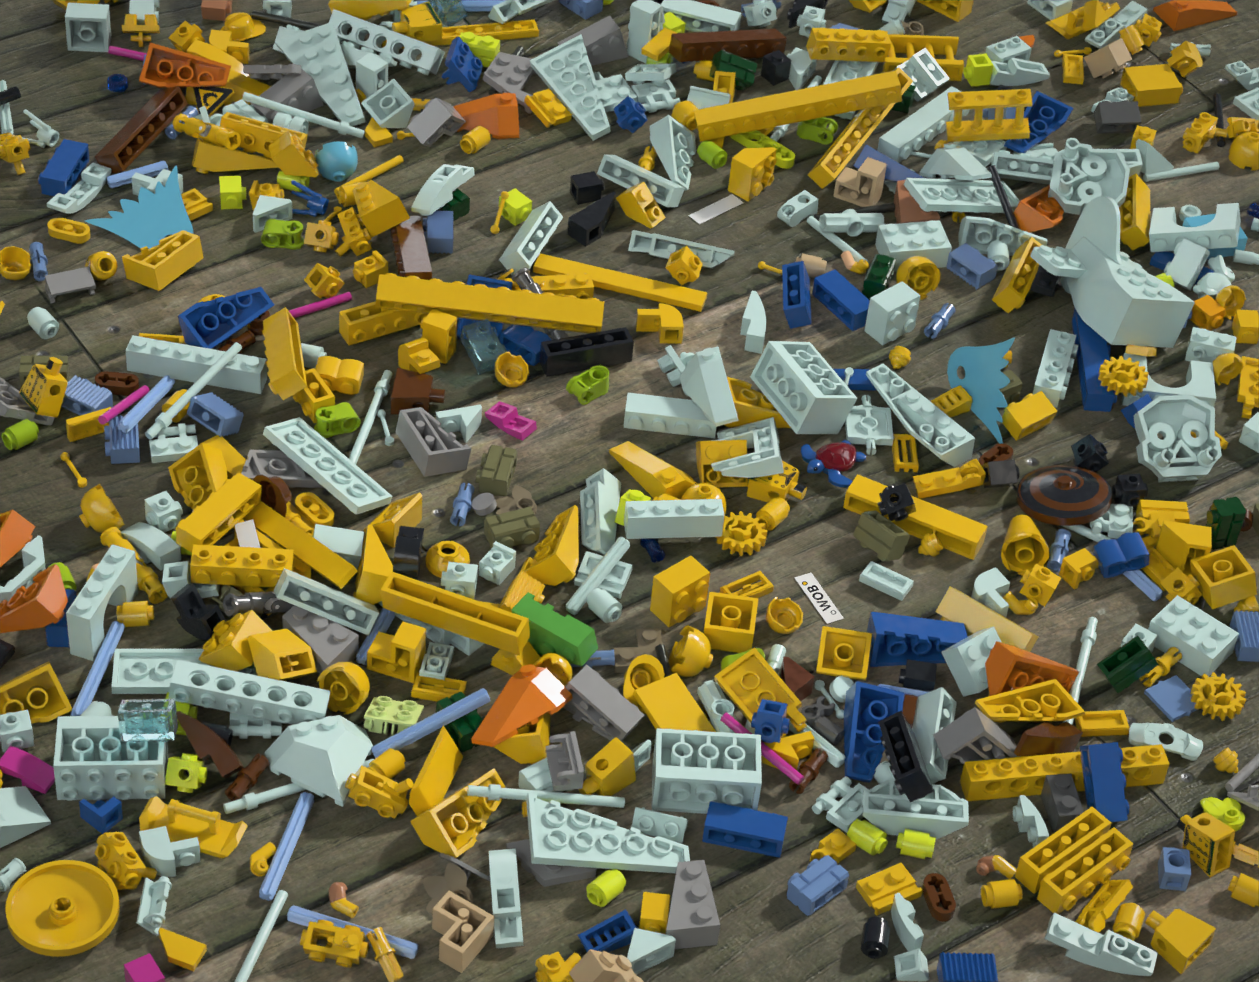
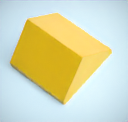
M419 492L391 502L369 524L374 527L381 542L394 548L400 526L416 527L422 521L421 493Z
M822 626L816 673L866 681L872 633Z

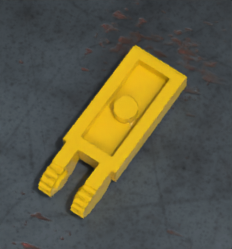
M974 463L963 464L960 468L913 476L918 498L961 491L980 484L982 479L977 474L978 466Z
M1109 880L1084 907L1075 922L1098 933L1105 928V920L1112 916L1113 911L1125 900L1127 894L1133 888L1130 880Z

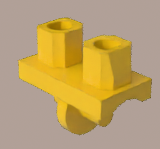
M126 14L122 31L123 33H138V35H131V41H139V47H143L144 41H151V35H144L143 33H160V27L155 14H145V25H137V14Z
M1239 117L1227 118L1229 138L1234 139L1239 134L1245 132L1259 133V120Z

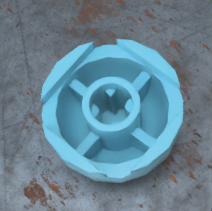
M346 142L326 143L323 145L322 150L318 152L317 149L315 152L317 159L315 161L318 164L317 169L326 179L341 182L352 176L357 168V150L353 145L352 148L347 146Z

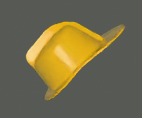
M238 12L227 16L221 31H231L232 41L241 42L262 35L266 31V26L262 22L252 19L249 14Z
M646 654L637 656L631 661L624 674L623 696L630 703L636 705L643 714L645 712L633 696V693L638 688L664 678L663 666L657 658Z

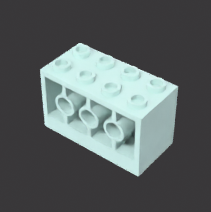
M768 341L750 376L796 434H838L857 400L853 392L810 342Z
M166 715L58 716L53 765L57 800L72 801L82 800L83 798L85 800L111 799L113 796L121 800L150 799L155 796L165 799L168 757Z
M656 729L652 762V811L707 814L710 801L753 810L758 809L762 785L761 735Z

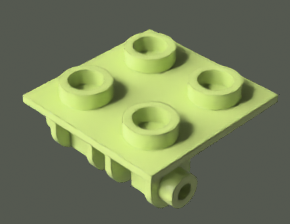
M387 696L374 697L364 715V728L368 729L369 732L382 734L383 723L385 722L384 734L387 735L389 723H392L391 736L396 733L397 724V733L416 724L424 709V705H419L411 700L395 701Z

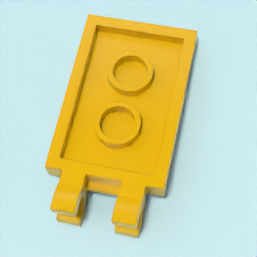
M1242 356L1241 359L1244 367L1239 374L1237 402L1244 403L1241 417L1250 419L1252 408H1259V359Z
M755 647L714 676L718 685L750 723L752 722L753 713H757L762 699L787 704L786 718L790 719L798 733L807 727L805 724L807 719L798 711L802 707L801 701Z

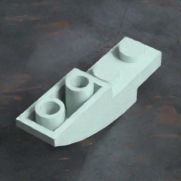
M1131 1L1115 17L1108 18L1085 38V41L1099 49L1120 39V30L1132 24L1134 26L1138 19L1141 20L1145 13L1147 14L1148 9Z
M443 164L429 177L419 191L411 207L412 212L429 216L445 206L446 203L453 199L452 191L475 176L474 168Z
M516 848L489 851L496 949L524 946Z
M1054 913L1049 920L1045 935L1046 940L1067 949L1065 956L1078 962L1122 974L1151 976L1153 974L1158 952L1110 930H1107L1102 935Z

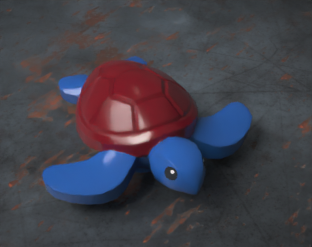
M848 440L829 443L819 448L817 452H814L809 444L801 447V457L806 463H809L807 472L817 474L823 471L828 475L829 482L838 487L847 488L852 483L851 479L846 478L840 472L851 469L855 462H864L866 460V455L862 452H856L855 446L851 445Z

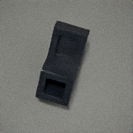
M1039 264L1030 291L1054 297L1059 287L1061 276L1049 273Z
M400 526L395 544L393 572L418 580L424 528Z
M187 584L171 597L180 614L176 620L186 632L198 639L209 640L215 633L213 631L214 627L220 621L225 620L218 605H205L194 584Z

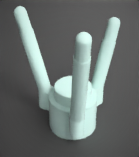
M25 109L23 112L32 119L30 124L38 129L36 136L39 140L27 138L29 144L38 145L42 148L46 145L53 147L59 139V132L51 129V126L45 124Z

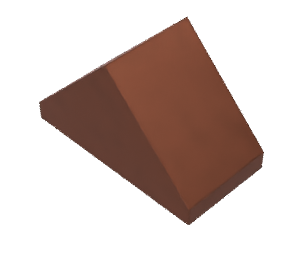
M783 657L781 679L795 696L802 701L812 693L815 676L791 658Z

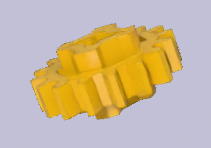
M1119 356L1118 360L1111 357L1110 361L1105 359L1104 363L1101 364L1098 380L1102 381L1101 386H1108V392L1114 390L1115 395L1123 393L1127 397L1128 393H1131L1133 396H1136L1137 392L1142 393L1143 388H1146L1148 372H1145V366L1139 367V361L1131 362L1130 357L1127 360H1124L1122 356Z
M742 511L739 512V515L730 512V517L724 516L722 536L716 537V543L722 544V550L729 548L730 554H734L736 551L739 552L740 556H743L744 552L752 555L753 550L760 552L761 546H765L768 530H765V523H760L759 517L752 518V513L744 516Z
M1212 672L1211 677L1203 674L1201 679L1196 678L1190 692L1192 694L1190 700L1191 702H1196L1195 709L1203 710V716L1209 713L1213 720L1216 716H1219L1222 721L1225 720L1226 716L1234 719L1235 714H1241L1246 702L1244 698L1246 692L1241 690V683L1234 684L1235 678L1232 677L1228 680L1223 673L1221 677H1217L1215 672Z

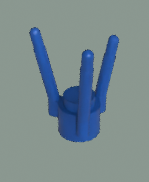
M292 180L291 183L311 195L308 196L301 192L292 191V194L308 200L307 208H310V210L292 209V214H303L316 217L317 214L324 215L328 208L329 199Z

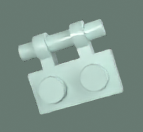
M669 79L659 84L649 82L631 85L632 91L637 96V102L644 103L642 105L649 113L656 112L658 109L671 110L677 103L681 102L680 98H676V90Z
M180 423L178 426L167 427L154 437L158 439L149 440L152 463L178 461L197 447V436H187L188 434H196L195 424L185 425V423ZM178 435H179V437H175V438H165V437H168V436H178Z
M1111 504L1103 516L1090 522L1092 532L1094 534H1100L1101 531L1108 532V537L1115 539L1124 533H1133V507L1125 504Z
M230 712L229 729L233 730V736H239L240 739H248V736H263V739H271V736H280L282 734V723Z
M845 776L841 780H836L830 786V790L827 793L821 794L816 799L812 810L816 814H820L823 810H829L826 819L847 833L849 827L856 819L861 820L864 817L863 791L868 789L860 783L852 789L849 787L852 784L851 780ZM837 797H843L839 802L835 800Z

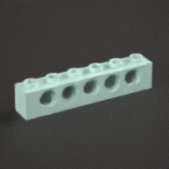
M335 9L328 22H333L340 43L344 40L355 44L354 48L357 49L359 47H366L372 49L373 54L387 53L392 55L391 59L400 61L399 65L409 69L414 66L418 68V72L424 75H429V72L436 75L445 54L438 47ZM352 27L351 33L347 35V30ZM369 33L368 40L364 41V37ZM387 40V44L382 48V42ZM404 46L403 53L399 54V49ZM422 53L420 60L416 61L417 55Z
M177 659L170 682L168 699L295 725L300 722L325 718L330 690Z

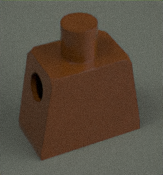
M397 368L391 395V414L399 415L400 410L422 407L429 413L431 402L444 404L445 390L433 388V377L431 375Z

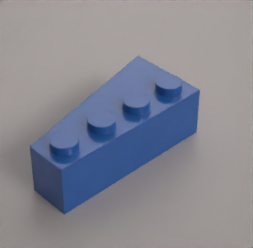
M870 612L867 633H872L869 666L906 665L907 659L935 664L946 663L941 652L968 637L964 623Z

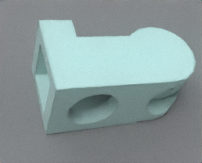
M804 190L783 204L777 216L790 227H794L808 216L814 217V214H817L818 199Z

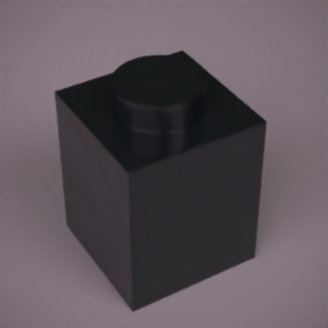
M780 50L763 56L761 76L773 86L789 80L791 59Z
M595 171L571 175L570 194L577 205L601 199L604 184L602 179L598 178Z
M1015 460L987 462L981 465L986 473L984 488L1011 486L1018 483L1020 472L1015 464Z
M907 659L905 669H900L898 683L903 684L904 688L931 692L935 686L937 664Z

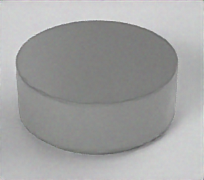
M482 493L473 499L471 505L477 515L484 516L495 510L497 502L491 493Z

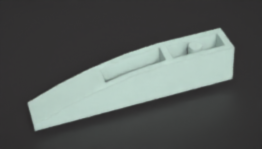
M288 24L287 27L279 26L276 40L303 32V30ZM346 41L340 44L348 68L356 69V61L369 53L373 54V50L362 47L360 50L354 48L355 44ZM274 43L273 50L284 54ZM380 52V55L373 54L388 62V67L397 65V62L391 59L392 55Z
M881 364L866 372L868 379L907 431L937 457L953 467L972 458L975 437L885 364Z

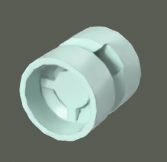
M278 112L273 120V125L308 134L309 121L306 118L295 116L292 119L290 114Z

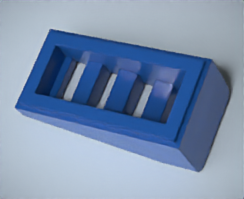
M625 909L578 935V938L586 952L590 949L610 952L631 944L634 928L637 927ZM625 927L626 931L622 933L620 928ZM614 930L617 936L612 937L610 931ZM604 934L608 941L603 943L599 935ZM594 938L598 946L593 948L589 939Z

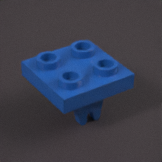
M460 37L452 40L445 60L448 69L442 74V78H449L447 79V84L460 81L471 92L476 89L483 65L481 60L471 52L469 46Z

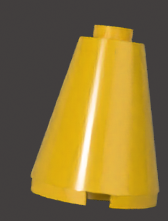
M1017 515L1010 521L1001 548L1002 563L1006 569L1018 572V575H1024L1027 569L1031 571L1035 564L1044 567V564L1049 559L1048 545L1033 520L1027 515Z

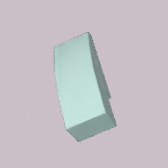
M1012 57L1008 63L991 60L993 70L990 85L1020 86L1040 82L1050 77L1049 72L1042 63Z
M752 290L742 318L740 335L746 336L745 351L762 354L766 332V314L759 295L756 291Z
M138 522L120 531L121 536L133 545L146 563L152 562L160 571L164 569V564L176 563L181 560L180 546L172 538L152 525Z

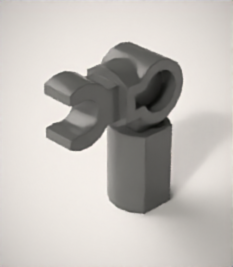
M820 696L817 698L816 704L803 707L801 714L807 719L805 723L809 727L814 729L815 732L829 743L836 746L842 741L845 731L824 717L833 714L835 704L831 703L829 706H825V697Z

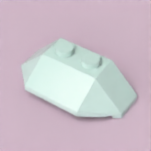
M887 780L870 790L863 791V816L887 835H898L899 832L904 833L905 828L930 833V836L939 839L969 824L968 801L963 798L960 799L955 793L941 785L932 784L934 792L911 803L906 794L900 795L894 780Z

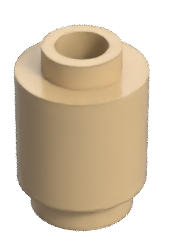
M801 254V258H796L795 262L804 261L809 277L815 278L825 274L827 261L822 260V257Z

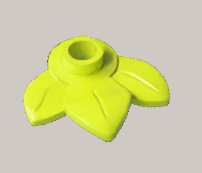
M1214 797L1200 800V805L1205 813H1209L1235 831L1240 830L1245 823V815L1241 811V805L1238 801L1229 797L1223 801Z

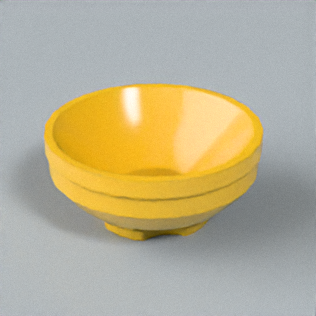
M454 541L436 543L429 548L425 560L429 572L440 578L442 577V571L447 572L448 562L470 564L467 549ZM444 548H452L455 552L452 554H444L441 550Z

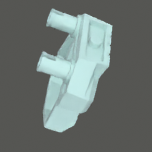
M1069 138L1066 140L1065 149L1055 153L1048 197L1055 198L1064 212L1081 215L1085 206L1091 200L1100 196L1112 198L1120 207L1125 202L1130 169L1119 149H1093L1091 145L1079 143L1076 138Z
M1192 395L1159 396L1134 415L1135 430L1140 442L1136 446L1138 461L1152 470L1158 477V482L1199 480L1208 475L1215 462L1222 456L1220 439L1215 436V408ZM1190 432H1194L1196 434V438H1193ZM1158 433L1162 434L1163 440L1158 438Z

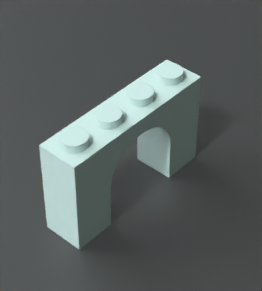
M1239 203L1217 204L1215 218L1211 222L1198 227L1177 225L1175 207L1153 208L1149 230L1151 252L1174 251L1179 242L1182 243L1183 239H1187L1206 249L1237 247L1241 222Z
M1124 353V360L1130 357L1131 362L1139 361V367L1145 366V372H1148L1146 356ZM1191 360L1186 375L1187 385L1178 388L1162 386L1153 381L1148 374L1146 388H1143L1142 393L1137 392L1136 396L1128 393L1127 397L1121 393L1122 405L1128 406L1149 394L1152 401L1159 396L1192 395L1214 407L1216 392L1213 364Z
M112 544L66 612L70 654L94 661L104 641L103 621L107 604L114 606L123 605V602H132L138 594L135 551Z

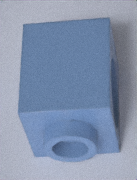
M1175 847L1162 848L1158 861L1160 889L1186 891L1191 877L1189 850Z

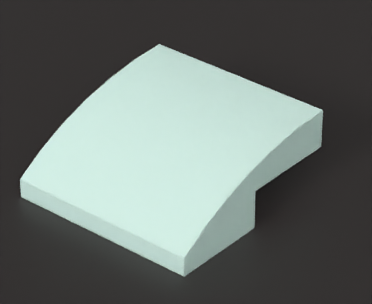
M926 48L914 54L909 60L893 70L895 71L900 67L913 80L911 85L916 86L914 99L917 102L934 92L950 79Z

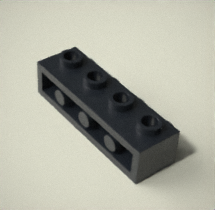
M627 327L543 341L540 346L539 362L546 377L588 370L599 365L605 367L632 362L634 341Z
M902 711L878 721L883 735L880 739L886 749L885 755L891 764L889 767L895 778L894 783L900 795L906 794L911 803L934 792L915 734Z

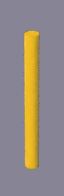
M398 155L343 185L367 182L403 163L404 159L401 155ZM339 187L334 189L335 194L339 191Z

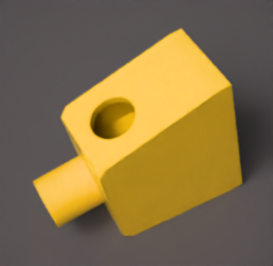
M615 737L586 763L587 779L583 781V788L578 790L581 794L592 795L596 792L600 796H612L636 781L633 752Z
M1175 909L1167 918L1154 910L1145 921V924L1155 930L1150 943L1151 947L1180 974H1183L1210 946L1216 930L1215 927L1181 909Z

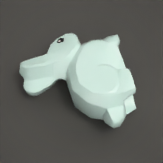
M1221 255L1215 258L1211 257L1208 260V265L1214 273L1205 274L1197 282V285H1194L1193 292L1198 294V298L1209 295L1215 299L1220 290L1230 286L1231 282L1234 281L1235 275L1230 268L1225 266Z

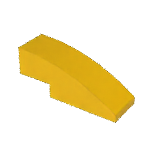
M195 40L187 49L189 54L230 65L231 70L243 74V64L217 47Z

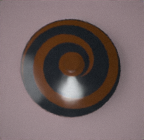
M1071 465L1042 467L1026 474L1017 486V502L1020 508L1030 517L1048 524L1072 526L1089 523L1103 516L1111 505L1112 491L1109 483L1099 474L1082 467Z

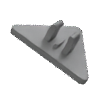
M1249 785L1247 793L1227 792L1228 797L1259 811V785Z
M440 853L439 857L458 865L467 875V880L470 874L473 873L490 882V877L452 856Z

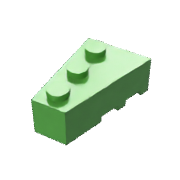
M528 592L511 609L512 613L529 618L530 638L528 642L538 654L556 653L564 656L571 664L583 666L598 649L594 629L568 614L565 617L553 611L554 606L549 603L545 606L533 600L534 595Z

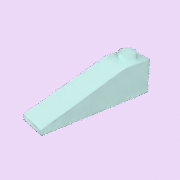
M667 115L650 125V141L671 181L685 187L684 191H687L691 179L689 169L694 163L692 156L696 153L695 134L670 115Z
M956 143L944 144V148L936 149L920 171V175L927 178H935L936 174H939L941 179L978 180L992 178L991 172L964 147H959Z
M965 216L961 219L958 234L960 247L966 243L972 248H976L981 254H987V248L994 240H1001L1008 246L1009 256H1013L1015 250L1031 236L1041 245L1047 246L1048 242L1043 237L983 217Z
M719 347L706 348L703 351L696 352L679 376L684 394L689 396L693 403L703 410L704 415L716 427L739 421Z

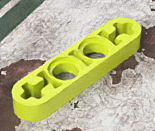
M758 130L730 136L733 140L747 148L774 147L777 149L775 165L783 169H789L794 166L795 153Z

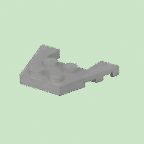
M499 52L485 71L482 80L501 94L504 92L515 93L517 104L520 103L525 107L524 111L531 114L532 110L526 105L524 100L526 95H532L522 91L532 74H537L530 66L531 58Z
M243 65V74H248L251 79L280 80L287 74H301V65Z

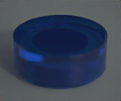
M113 74L107 78V87L113 92L125 91L128 88V79L122 74Z

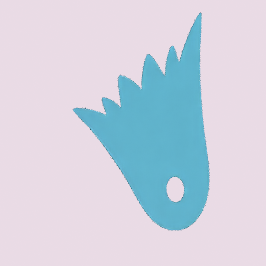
M177 166L170 173L165 187L160 181L157 182L156 194L141 187L138 196L139 203L133 200L121 199L120 203L124 213L108 211L112 218L85 220L89 224L117 234L139 248L147 246L150 249L159 245V240L167 235H173L182 230L194 234L180 193Z
M1015 338L994 345L957 348L951 354L948 361L947 373L951 388L953 389L961 385L972 397L971 410L991 431L999 444L1003 443L996 420L1001 423L1003 420L997 407L1004 408L1008 406L1005 397L999 389L1004 388L1010 383V379L1000 369H1003L1009 363L1003 357L1011 348ZM959 366H962L965 370L964 379H960L957 375Z

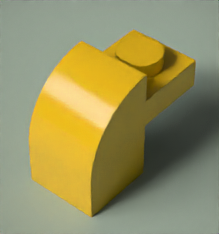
M211 30L209 36L210 45L221 49L242 64L249 63V43L232 41L231 31Z
M1188 41L1171 50L1172 57L1167 59L1169 66L1179 70L1184 78L1203 65L1196 45Z
M659 303L658 309H637L636 332H658L661 344H682L684 325L679 310Z
M422 337L402 344L398 349V364L402 369L422 374L440 367V359L429 349L426 338Z

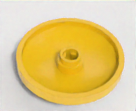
M76 860L52 861L31 869L13 885L5 906L7 925L16 941L32 952L53 957L76 955L101 943L115 927L120 909L118 891L112 879L98 867Z

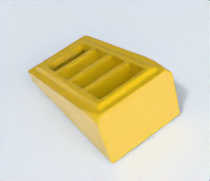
M960 385L930 402L951 418L970 411L972 397Z

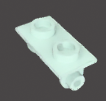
M635 807L632 827L641 830V834L654 837L660 836L683 843L688 820L682 816L677 817L648 810L644 807Z
M165 876L160 877L155 882L145 878L136 921L138 925L156 936L159 935L158 930L166 919L164 916L167 905L165 899L168 898L169 890L172 886L170 879Z

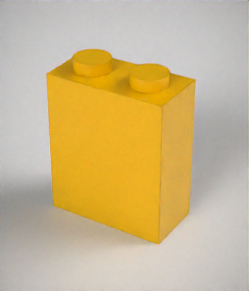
M1169 64L1125 67L1123 70L1120 84L1122 88L1134 96L1132 101H1138L1139 107L1179 103L1180 95L1183 93V86L1178 81L1175 72L1172 71Z

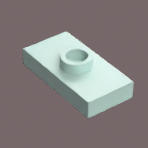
M870 561L859 578L860 582L901 601L913 587L914 583L913 580L873 561Z

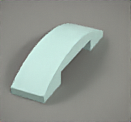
M91 163L81 172L82 180L65 195L56 194L47 202V207L67 214L81 210L103 188L107 177L111 174V168Z

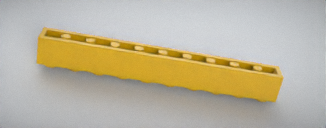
M895 70L694 110L696 129L699 140L705 141L902 102L901 84Z
M393 273L379 274L376 294V308L429 314L432 309H436L457 318L588 334L601 331L604 301H600L597 298L579 299L574 295H565L563 297L555 296L550 292L542 294L533 293L526 289L514 291L507 287L489 288L484 284L473 286L465 285V283L460 281L448 283L436 278L424 280L417 276L399 277Z

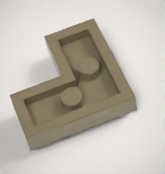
M661 628L636 629L637 647L613 648L615 654V673H625L631 661L637 656L646 654L657 658L655 647L663 644Z

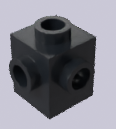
M1091 434L1071 445L1075 457L1073 459L1075 466L1096 473L1109 464L1106 454H1108L1107 449Z
M1140 474L1118 475L1115 485L1112 486V496L1115 503L1133 507V510H1137L1139 500H1144V497L1148 494L1147 484L1143 482Z
M906 483L899 486H888L879 493L881 502H878L877 505L881 515H887L888 520L901 521L907 518L908 514L916 512L915 503Z

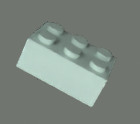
M940 220L878 226L875 246L879 254L896 259L894 272L898 270L903 261L913 256L926 257L937 268L947 266L952 246Z
M1178 595L1150 621L1148 628L1149 631L1157 634L1154 647L1164 653L1170 647H1176L1179 651L1173 656L1181 652L1182 659L1178 662L1200 676L1203 674L1210 676L1233 653L1239 635L1235 630Z

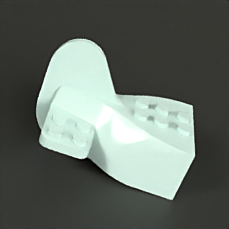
M1096 197L1085 206L1065 249L1059 246L1049 248L1041 245L1040 247H1034L1030 255L1032 259L1049 273L1061 276L1062 286L1066 292L1071 294L1074 307L1079 316L1111 345L1173 348L1195 303L1179 290L1147 273L1140 264L1131 261L1128 254L1120 251V211L1117 203L1110 197Z

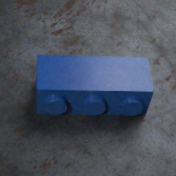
M63 139L60 146L56 147L52 159L48 160L45 170L39 175L38 183L41 185L42 194L55 196L60 193L65 195L74 187L81 172L84 171L89 162L88 144Z
M804 261L782 265L783 311L789 328L811 325L810 279Z
M835 269L815 277L812 292L814 297L852 331L866 325L870 302L867 297Z
M1118 742L1080 746L1087 810L1090 807H1094L1110 822L1127 821L1129 803L1125 799L1124 794L1126 778L1121 770L1123 753L1118 746Z
M710 801L702 842L780 858L788 817Z

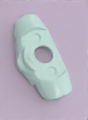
M1132 723L1130 726L1128 740L1134 746L1162 744L1165 751L1180 754L1182 758L1191 761L1197 760L1202 752L1203 742L1181 729L1175 728L1174 725L1168 723ZM1161 734H1169L1173 738V742L1168 745L1160 742L1159 736Z

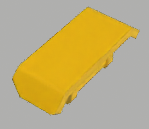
M1084 6L1048 21L1046 24L1066 39L1084 33L1082 29Z
M444 725L409 793V805L416 816H419L443 800L463 759L462 753Z
M157 796L149 799L139 817L140 831L166 826L170 843L198 837L200 853L218 858L228 857L233 852L248 826L243 821L234 824L220 820V812L206 811L179 803L178 800L171 799L169 804H165Z

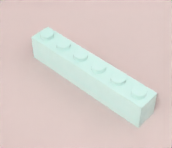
M952 86L882 135L879 138L877 151L898 163L907 159L912 151H918L924 144L932 141L935 136L945 131L946 122L953 121L954 110H949L948 92L962 91ZM962 109V117L966 116L970 109Z
M132 335L126 348L127 371L160 377L169 375L171 379L195 383L225 351ZM236 354L207 385L261 394L267 381V359Z

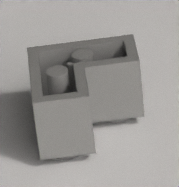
M435 98L426 103L425 109L420 114L412 117L411 123L407 128L422 145L431 147L444 133L452 136L466 121L450 103Z

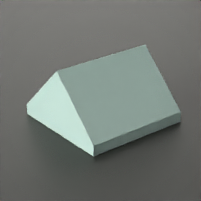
M392 79L361 102L381 128H406L415 104L395 79Z

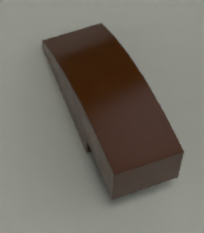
M180 711L174 713L198 757L205 761L212 758L222 777L227 779L242 768H245L235 752L212 729Z
M1046 721L1023 733L1014 754L1024 757L1074 752L1083 732L1067 721L1056 727Z

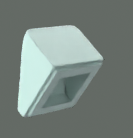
M649 739L632 750L635 772L650 759L651 741Z
M919 948L894 956L896 979L898 981L929 980L927 958Z

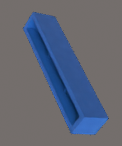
M1074 309L1071 322L1073 335H1076L1074 344L1078 345L1076 358L1083 409L1111 412L1112 404L1117 401V395H1115L1114 390L1108 392V386H1101L1102 381L1098 380L1101 364L1104 363L1105 359L1110 361V345H1107V341L1087 325L1076 309Z

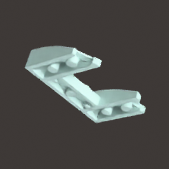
M774 417L717 432L719 440H747V449L755 448V452L712 463L713 471H720L722 476L745 478L784 473L779 450V436Z

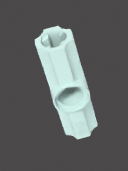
M847 209L842 213H824L820 215L819 229L822 233L847 232L852 237L858 236L862 232H877L879 225H885L882 213H857L854 209Z
M713 680L704 682L703 685L698 687L697 694L710 717L709 722L716 732L735 733L720 721L726 712L737 720L734 715L733 703L726 699L718 683L713 682Z

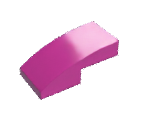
M500 401L485 412V417L494 425L522 441L537 429L536 421L518 415L517 407Z
M10 746L0 759V770L5 774L20 778L22 786L46 794L55 782L54 768L21 749Z

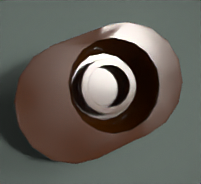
M257 475L253 478V481L262 486L261 501L283 517H286V504L292 498L291 491L286 482L277 476Z

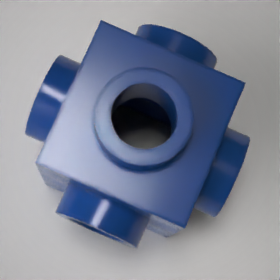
M627 96L614 108L618 118L616 121L623 130L628 129L631 133H634L648 121L643 105L633 100L630 96Z
M762 699L757 713H753L751 727L755 728V734L761 735L762 741L780 743L782 735L788 733L790 719L786 718L787 704Z

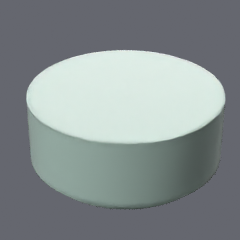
M1193 205L1181 207L1179 218L1183 222L1186 217L1201 216L1200 209Z
M844 676L837 677L831 682L829 687L831 696L838 702H845L846 691L854 682Z

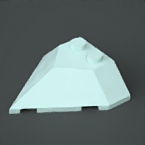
M337 715L288 726L265 751V757L270 762L271 772L277 775L283 773L291 777V782L321 797L327 795L335 799V804L343 807L349 789L345 788V783L351 773L355 774L361 765L365 766V759L367 755L371 754L373 745L365 729Z

